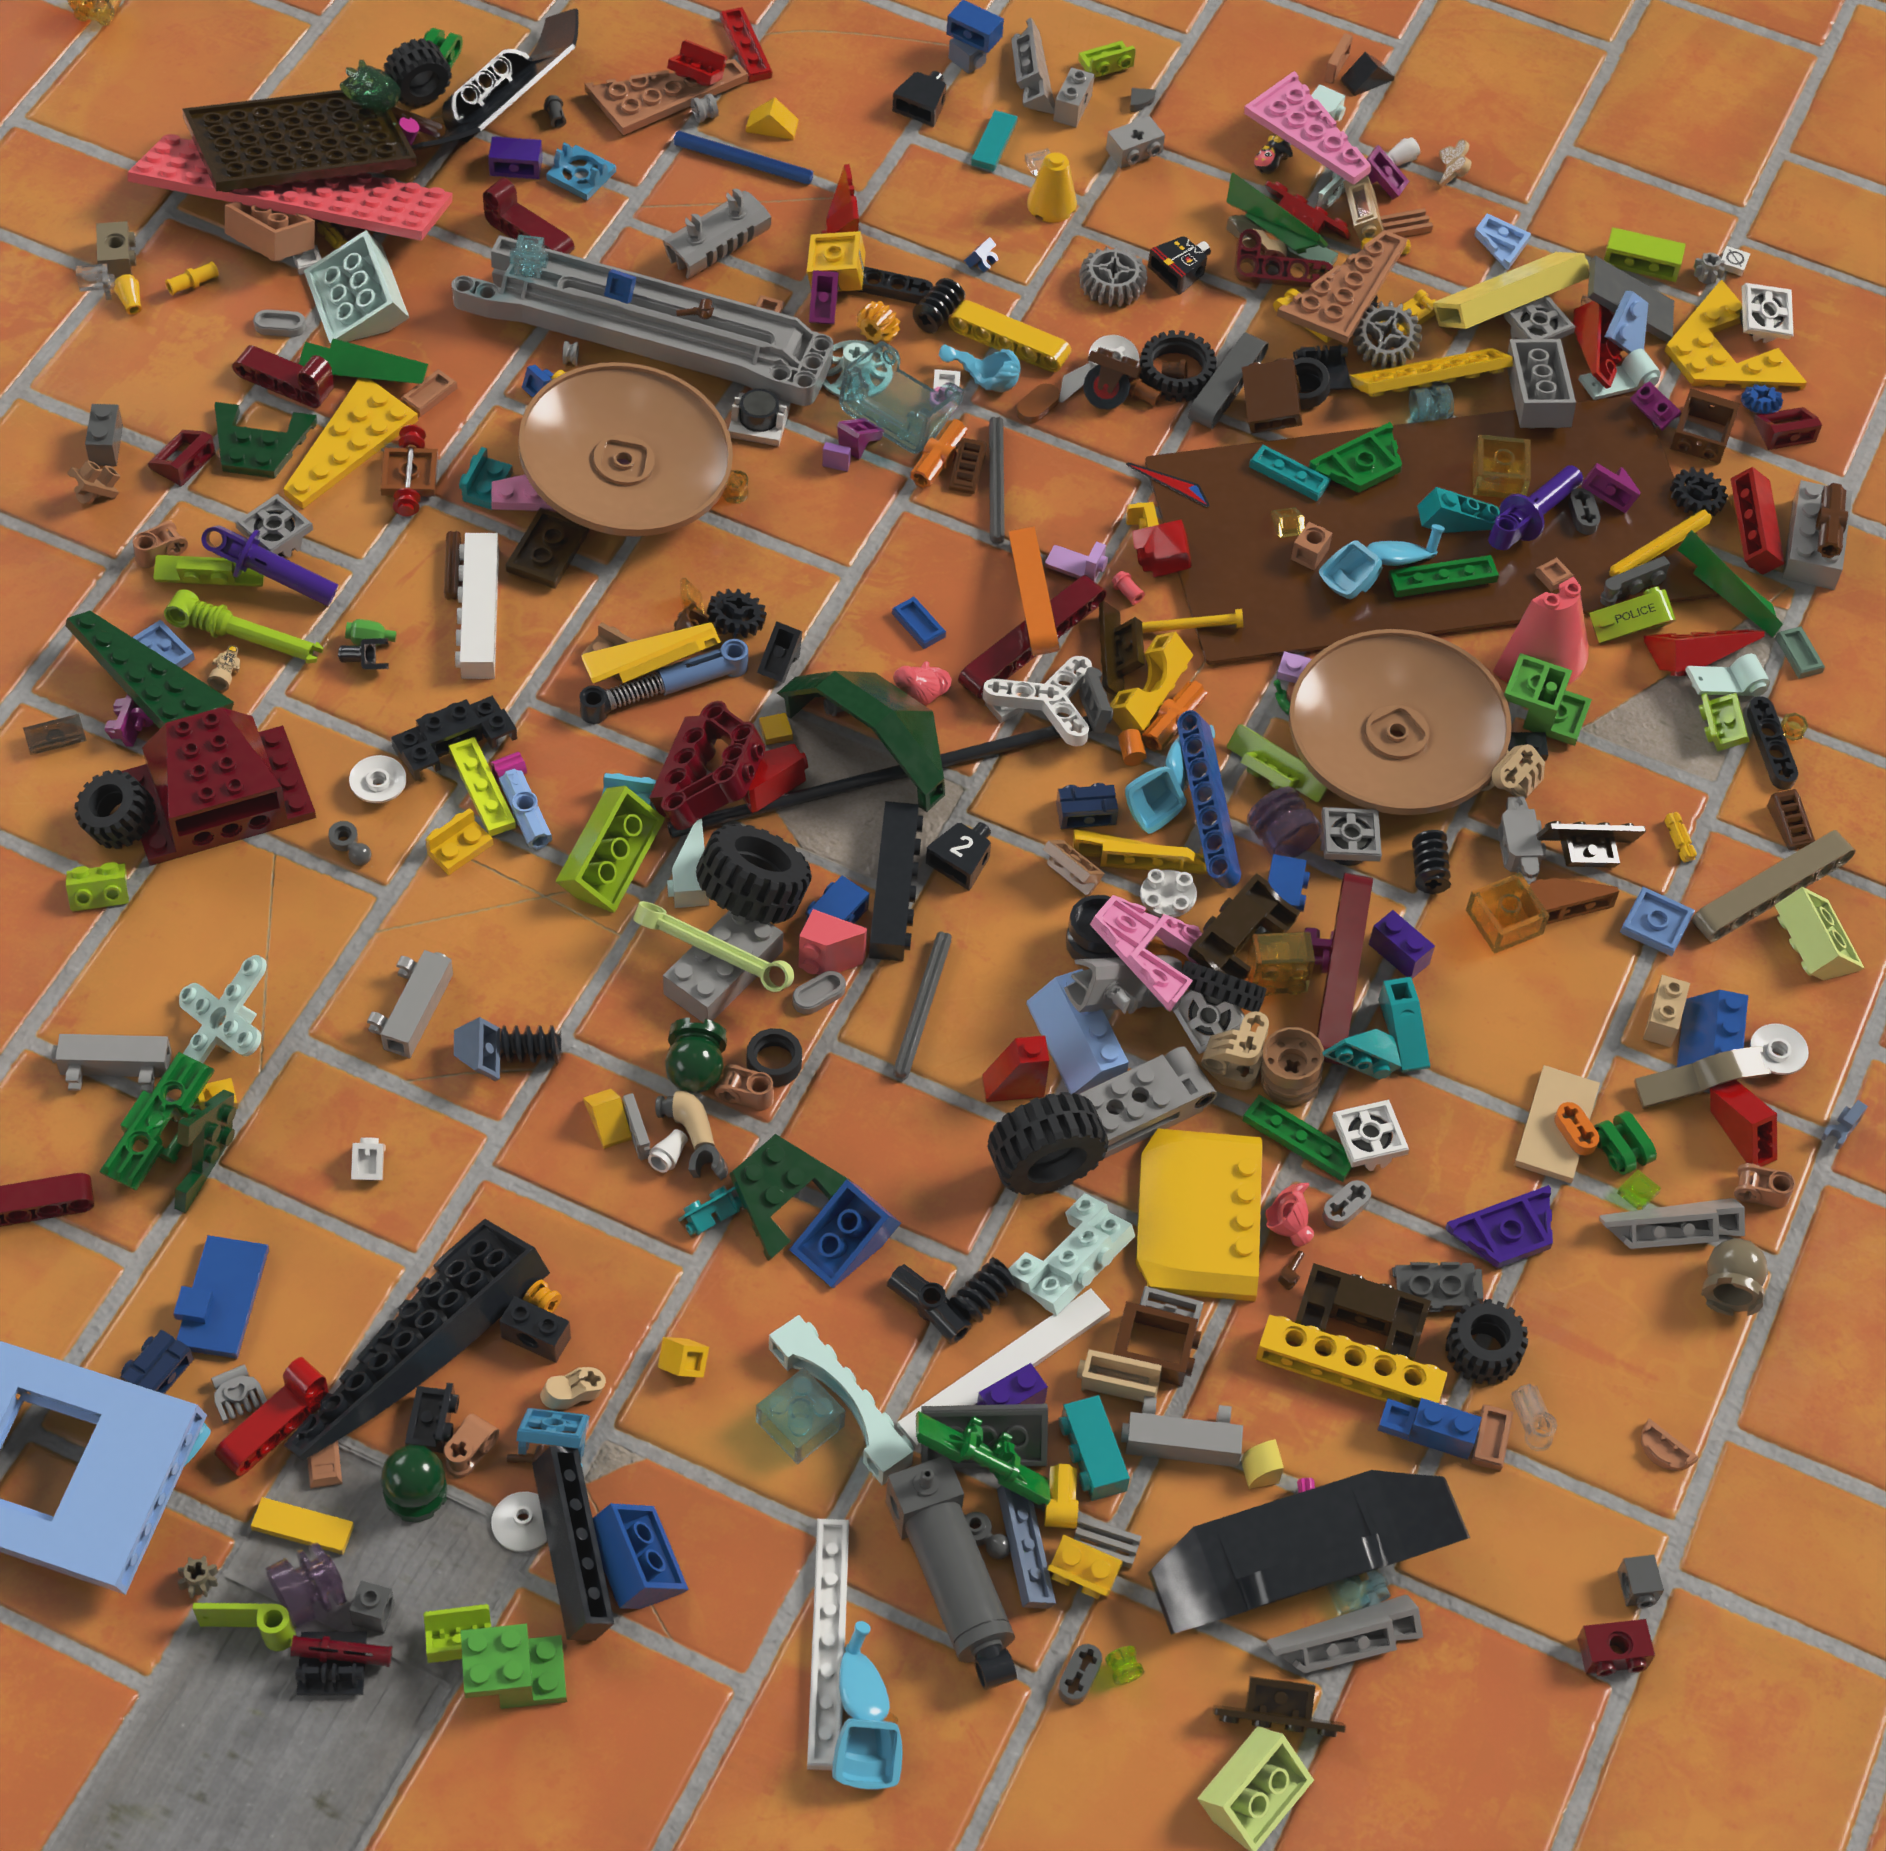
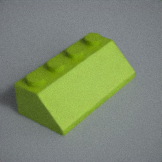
M627 786L606 788L555 882L575 898L609 912H615L665 818Z

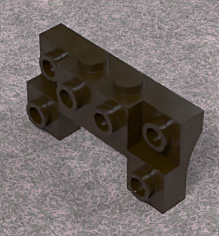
M1256 873L1233 900L1229 897L1223 903L1219 910L1221 913L1217 918L1212 916L1203 927L1204 932L1190 947L1187 956L1202 966L1245 980L1251 971V967L1236 957L1238 952L1261 926L1281 939L1297 921L1300 911L1282 899L1269 882Z
M1313 1263L1295 1323L1303 1326H1315L1322 1332H1325L1329 1317L1388 1336L1384 1352L1393 1355H1404L1413 1361L1431 1300L1396 1290L1388 1284H1378L1365 1280L1364 1277L1357 1274H1346Z

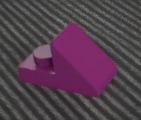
M1377 145L1366 159L1371 165L1368 178L1371 184L1378 182L1393 200L1400 196L1409 180L1383 149Z
M813 270L809 323L835 325L838 272Z
M865 418L839 421L837 425L838 442L841 446L850 447L851 455L860 459L867 443L881 440L885 430Z
M1598 463L1585 477L1581 485L1582 488L1624 513L1629 510L1641 493L1624 468L1620 467L1615 474Z

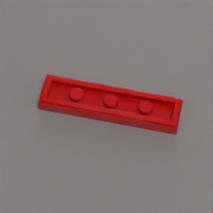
M743 7L720 11L721 22L742 68L748 73L749 83L772 78L771 67Z

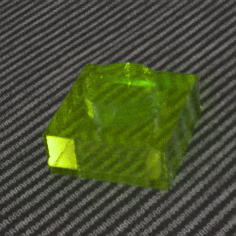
M1637 1170L1620 1186L1617 1194L1637 1210H1643L1659 1194L1661 1187Z

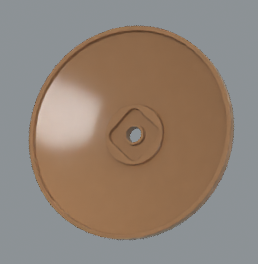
M613 362L587 365L566 372L553 379L528 404L520 424L518 439L519 457L523 471L533 489L550 507L581 526L620 536L663 534L682 528L699 519L717 503L723 494L732 468L733 450L730 433L714 405L701 392L684 380L656 368L632 363ZM625 459L628 460L630 464L623 465L620 464L618 460Z
M1383 629L1361 632L1326 647L1301 672L1294 686L1289 709V728L1292 741L1300 759L1312 775L1341 798L1361 807L1389 814H1428L1452 808L1469 800L1492 781V771L1506 756L1511 738L1512 726L1508 702L1500 685L1490 671L1480 661L1459 646L1430 634L1410 630ZM1393 730L1401 731L1404 736L1395 737L1390 732Z

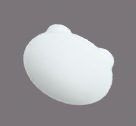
M1153 869L1148 873V877L1141 885L1140 898L1144 907L1152 914L1159 917L1165 914L1174 918L1184 915L1194 906L1197 890L1193 877L1187 872Z

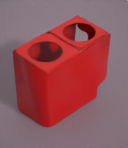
M1182 519L1132 531L1138 563L1142 566L1144 572L1152 571L1155 578L1191 568L1188 534Z

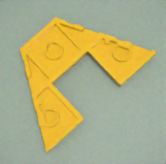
M1723 280L1718 282L1667 343L1664 351L1692 386L1712 385L1714 387H1725L1726 384H1740L1742 388L1757 384L1759 386L1766 385L1769 388L1775 387V389H1778V386H1798L1800 390H1804L1807 384L1806 380L1779 348L1736 363L1712 333L1739 324L1740 312L1742 310V303Z

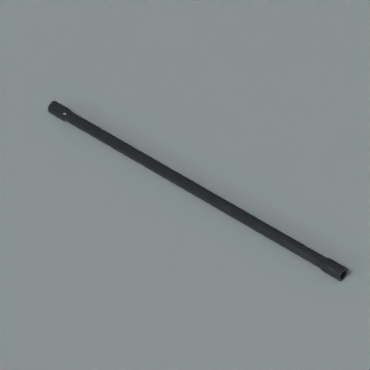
M1083 716V719L1089 726V732L1093 731L1088 717ZM1049 726L940 754L942 768L1062 737L1054 726ZM900 765L786 793L754 813H751L747 804L714 811L701 818L702 827L705 829L908 776ZM670 821L667 822L671 838L687 835L692 828L691 826L684 830H677Z

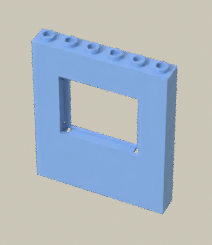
M0 1341V1449L23 1401L96 1425L54 1516L0 1499V1552L126 1595L207 1414L197 1404ZM16 1394L21 1395L19 1400L16 1399Z

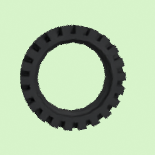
M1169 330L1168 335L1165 332H1161L1158 337L1154 335L1150 341L1145 343L1140 357L1139 367L1142 369L1139 376L1143 383L1158 391H1162L1161 397L1165 395V400L1171 401L1172 397H1175V402H1181L1182 397L1185 398L1186 402L1191 401L1192 396L1195 399L1215 373V352L1211 349V345L1208 342L1204 343L1202 337L1199 336L1195 339L1194 333L1190 332L1188 336H1185V331L1179 330V335L1175 334V330ZM1167 353H1180L1198 361L1202 367V372L1189 379H1174L1157 371L1153 361Z
M1185 961L1181 973L1193 980L1187 990L1225 1001L1251 1012L1260 1011L1266 988L1223 972Z

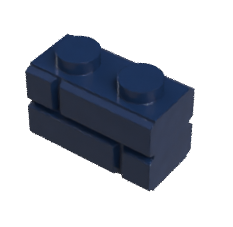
M1095 783L1088 787L1067 785L1064 788L1058 789L1056 806L1060 829L1117 824L1118 805L1114 785Z
M160 1330L155 1337L150 1336L144 1342L141 1348L142 1352L135 1360H129L124 1365L120 1378L123 1381L165 1394L194 1360L191 1349L167 1332Z

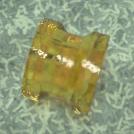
M731 470L727 486L722 494L727 502L736 504L747 499L748 476L743 471Z

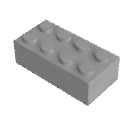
M1510 339L1508 355L1512 356L1513 367H1508L1507 371L1520 428L1572 427L1576 400L1561 339Z
M1801 480L1792 503L1782 579L1835 590L1843 570L1853 491H1846L1845 511H1848V521L1843 534L1841 554L1832 558H1825L1817 551L1819 530H1816V520L1821 507L1822 490L1826 485Z
M728 911L707 932L769 963H772L783 952V932L771 923L761 924L759 921L751 922L745 920L742 916L737 917L731 914V911ZM692 946L663 975V994L704 1023L705 1019L713 1021L757 976Z

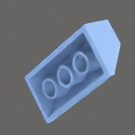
M1083 969L1055 977L1026 1002L1041 1036L1045 1035L1047 1048L1070 1094H1080L1127 1072L1129 1064L1103 1009L1093 1012H1078L1065 992L1064 987L1075 982L1071 975L1083 971Z

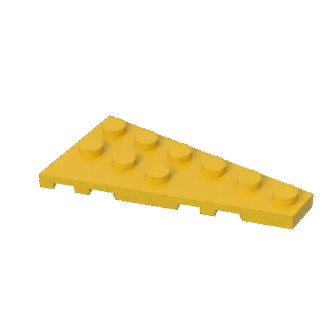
M359 378L285 485V496L304 509L397 438L402 427L415 424L418 421V414L371 379Z

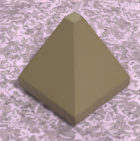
M1244 215L1230 216L1226 228L1238 239L1240 234L1246 229H1262Z

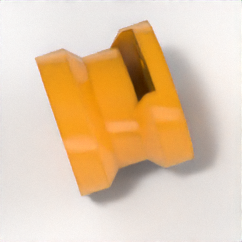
M538 1280L528 1289L523 1300L553 1313L560 1304L562 1295L557 1291H551L544 1280Z

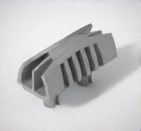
M732 189V196L728 192L726 194L728 201L702 217L698 214H691L692 219L690 221L686 217V226L663 240L670 262H677L679 270L687 268V279L769 230L771 215L751 193Z
M1155 955L1179 972L1182 971V962L1168 955ZM1120 957L1074 960L1075 964L1084 965L1090 969L1072 974L1071 978L1075 982L1064 987L1070 1002L1078 1012L1120 1009L1124 1014L1126 1011L1131 1014L1136 1009L1144 1006L1146 1008H1165ZM1181 998L1173 1007L1172 1011L1176 1010L1181 1003Z

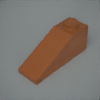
M1561 878L1538 879L1528 884L1523 901L1536 927L1612 908L1618 897L1619 889L1615 886Z

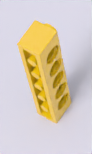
M1270 1314L1255 1359L1384 1402L1387 1399H1391L1418 1408L1421 1398L1439 1403L1448 1373L1440 1370L1435 1365L1420 1364L1411 1361L1404 1355H1393L1381 1351L1376 1346L1362 1345L1351 1341L1348 1337L1342 1335L1334 1336L1322 1332L1315 1326H1303L1292 1322L1287 1317H1276ZM1293 1341L1297 1343L1299 1346L1293 1347L1290 1346L1287 1342ZM1316 1351H1324L1329 1356H1320ZM1346 1361H1354L1358 1366H1351ZM1376 1370H1382L1386 1372L1388 1375H1379L1376 1372ZM1405 1380H1413L1417 1385H1410Z

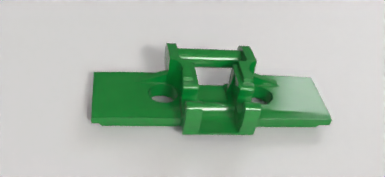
M178 1052L152 1093L150 1094L143 1090L121 1123L124 1135L99 1172L136 1191L158 1157L175 1164L178 1160L177 1154L183 1147L182 1144L177 1143L178 1132L167 1149L162 1146L164 1142L160 1138L161 1132L170 1119L177 1122L182 1117L192 1118L190 1115L194 1110L191 1107L215 1070ZM173 1089L181 1090L182 1093L178 1100L174 1102L166 1100V1095L169 1091ZM137 1140L148 1145L144 1151H133V1145Z
M919 1411L916 1413V1437L919 1443L957 1463L964 1459H972L980 1466L989 1468L990 1472L998 1480V1484L1038 1505H1048L1050 1503L1049 1479L1020 1464V1456L1014 1451L1015 1445L1010 1442L1012 1439L1011 1435L1003 1432L994 1447L991 1448L982 1443L983 1429L980 1427L982 1420L975 1416L971 1418L963 1433H960Z

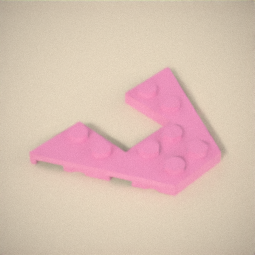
M1113 895L1094 916L1090 925L1165 1008L1171 1011L1193 980L1145 948L1157 936L1162 939L1166 946L1177 949L1186 955L1189 961L1198 964L1187 955L1190 947L1202 935V932L1199 930V927L1185 924L1171 916L1162 914L1161 918L1148 914L1145 912L1146 907L1130 903L1123 898Z

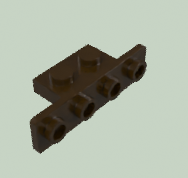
M1102 601L1099 603L1098 616L1100 621L1102 685L1106 692L1116 696L1119 691L1124 690V676L1145 665L1142 621L1134 617L1121 624L1120 612L1107 602Z
M1552 821L1547 823L1536 834L1537 840L1561 841L1566 867L1615 868L1620 864L1616 842L1633 843L1646 833L1645 826H1634L1633 823L1610 825V823L1603 822L1596 825H1587L1585 822L1562 824L1560 821Z
M1250 1676L1246 1709L1213 1705V1713L1220 1715L1219 1721L1228 1723H1239V1718L1251 1719L1253 1726L1271 1728L1272 1723L1285 1724V1730L1293 1732H1304V1727L1315 1728L1318 1735L1336 1737L1337 1732H1345L1346 1728L1343 1722L1312 1718L1316 1686L1311 1684Z

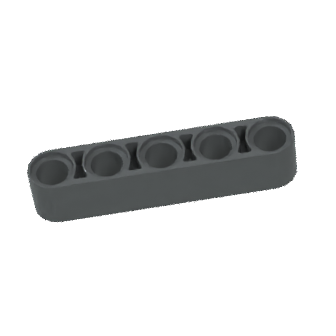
M1243 333L1194 400L1189 410L1188 418L1213 429L1244 387L1242 367L1255 362L1261 363L1266 355L1269 343L1249 333Z

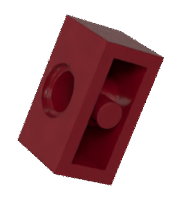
M1646 1619L1585 1625L1577 1637L1586 1674L1596 1673L1597 1676H1609L1620 1670L1638 1673L1646 1670L1655 1657ZM1610 1646H1618L1623 1651V1654L1615 1653Z

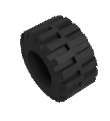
M420 38L418 41L412 39L408 43L404 42L399 48L392 50L393 53L386 58L388 62L384 63L383 66L385 70L383 71L384 77L398 100L402 104L405 103L406 106L411 107L414 104L415 107H420L421 104H430V101L437 100L440 94L443 95L446 91L445 88L449 87L451 83L449 80L452 78L451 68L437 45H434L430 40L426 41Z
M108 770L103 772L102 776H94L91 783L87 782L83 786L85 789L83 792H79L77 796L79 801L75 802L74 808L77 810L75 818L79 821L80 827L100 845L109 849L112 847L122 849L124 844L129 847L133 845L134 840L139 841L143 838L141 835L144 832H148L151 828L149 823L154 822L155 816L152 813L156 811V805L153 803L154 799L129 773H122L120 770H114L111 773ZM121 804L118 810L110 815L111 811Z
M1485 1299L1481 1304L1479 1300L1472 1301L1471 1306L1466 1304L1461 1308L1460 1313L1457 1312L1446 1338L1445 1348L1449 1352L1447 1356L1449 1363L1455 1362L1453 1369L1457 1373L1460 1371L1464 1372L1463 1378L1467 1380L1470 1377L1475 1378V1383L1482 1384L1483 1380H1486L1488 1385L1495 1384L1497 1379L1500 1382L1507 1380L1509 1375L1512 1376L1516 1372L1528 1345V1338H1526L1528 1330L1527 1327L1522 1326L1524 1322L1522 1317L1514 1315L1516 1310L1511 1306L1509 1309L1503 1307L1504 1303L1500 1301L1497 1304H1493L1492 1299ZM1472 1335H1490L1500 1343L1502 1348L1498 1350L1484 1349L1476 1344Z

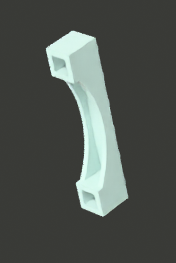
M800 1315L796 1316L769 1334V1350L787 1371L794 1368L815 1377L832 1389L844 1401L856 1418L865 1439L866 1448L864 1449L863 1463L879 1483L884 1485L888 1481V1475L907 1469L912 1465L913 1445L906 1436L898 1434L889 1415L885 1412L881 1413L877 1409L872 1395L866 1389L862 1391L857 1385L852 1371L848 1367L843 1368L837 1361V1355L833 1348L821 1342L815 1327L810 1322L806 1323Z

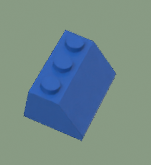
M1716 990L1686 999L1681 1019L1677 1067L1692 1064L1721 1052L1744 1048L1748 995Z
M610 1503L593 1517L603 1571L608 1578L614 1599L618 1603L619 1608L643 1609L685 1593L688 1590V1586L654 1506Z

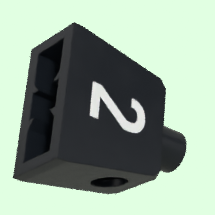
M979 822L973 829L962 823L955 824L928 845L926 864L969 891L989 860L991 842L987 838L991 834L990 828L982 822Z

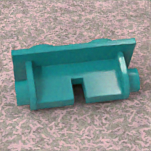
M722 1186L709 1194L711 1200L702 1205L699 1200L683 1209L685 1214L678 1219L679 1222L686 1218L688 1224L685 1225L687 1232L690 1235H699L716 1225L711 1215L715 1212L720 1222L735 1213L737 1214L740 1212L739 1208L743 1207V1204L738 1196L733 1197L731 1194L736 1190L735 1186L729 1190Z

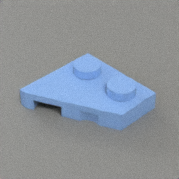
M1486 214L1477 226L1474 236L1505 269L1509 270L1529 242L1531 233L1490 214Z
M1625 291L1604 337L1628 354L1636 349H1644L1648 302L1633 291Z

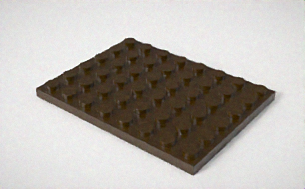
M378 85L182 108L183 119L216 192H231L234 189L241 188L255 189L265 185L280 186L289 182L304 183L313 179H332L336 176L344 175L357 176L360 173L368 172L381 173L384 170L392 169L405 170L409 167L417 166V157Z

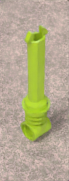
M182 589L177 591L164 610V617L175 627L184 628L188 625H193L195 628L210 632V635L214 638L229 634L303 659L307 664L317 662L318 657L312 656L314 651L323 653V647L319 642L314 644L235 617L226 605L213 606L210 603L207 604L204 601H200L198 596L189 590Z

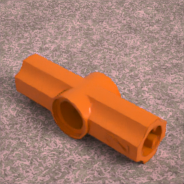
M955 418L948 420L936 438L931 437L927 441L922 457L910 474V478L917 486L921 488L930 487L942 469H948L952 464L961 438H966L968 429L960 420Z
M1195 680L1193 682L1188 681L1172 700L1167 699L1162 704L1156 719L1142 734V740L1149 749L1154 752L1156 750L1162 751L1178 732L1177 721L1180 715L1185 711H1196L1205 701L1207 691L1201 683Z

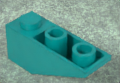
M1435 487L1417 505L1422 526L1431 529L1433 524L1443 526L1445 530L1442 533L1492 530L1496 517L1500 515L1498 506Z
M1405 977L1383 981L1378 1001L1389 1035L1395 1037L1402 1066L1400 1067L1401 1072L1430 1068L1421 1008L1412 978Z
M1378 1029L1345 1038L1322 1052L1323 1056L1379 1080L1390 1076L1392 1072L1402 1067L1395 1037Z

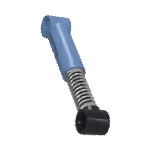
M730 639L724 642L720 649L657 669L656 675L652 674L651 676L648 675L647 678L643 677L637 681L633 680V683L631 681L628 684L624 683V686L620 684L619 687H611L610 690H604L594 685L588 686L580 692L579 696L581 718L589 724H599L607 718L611 710L617 708V705L619 707L622 706L621 704L626 706V702L628 704L631 701L635 703V699L637 701H640V698L644 700V696L646 698H649V695L653 697L654 693L658 695V692L665 696L725 675L740 677L748 669V647L745 642L739 639Z

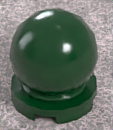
M691 1018L676 1020L670 1026L668 1035L670 1048L665 1059L667 1078L679 1090L687 1091L691 1094L706 1092L719 1081L724 1067L721 1053L725 1051L727 1046V1031L720 1024L709 1019H705L704 1024L690 1023Z
M411 1444L395 1449L385 1460L380 1481L387 1509L401 1517L405 1522H421L431 1519L434 1516V1512L440 1509L447 1499L448 1488L441 1460L425 1446Z

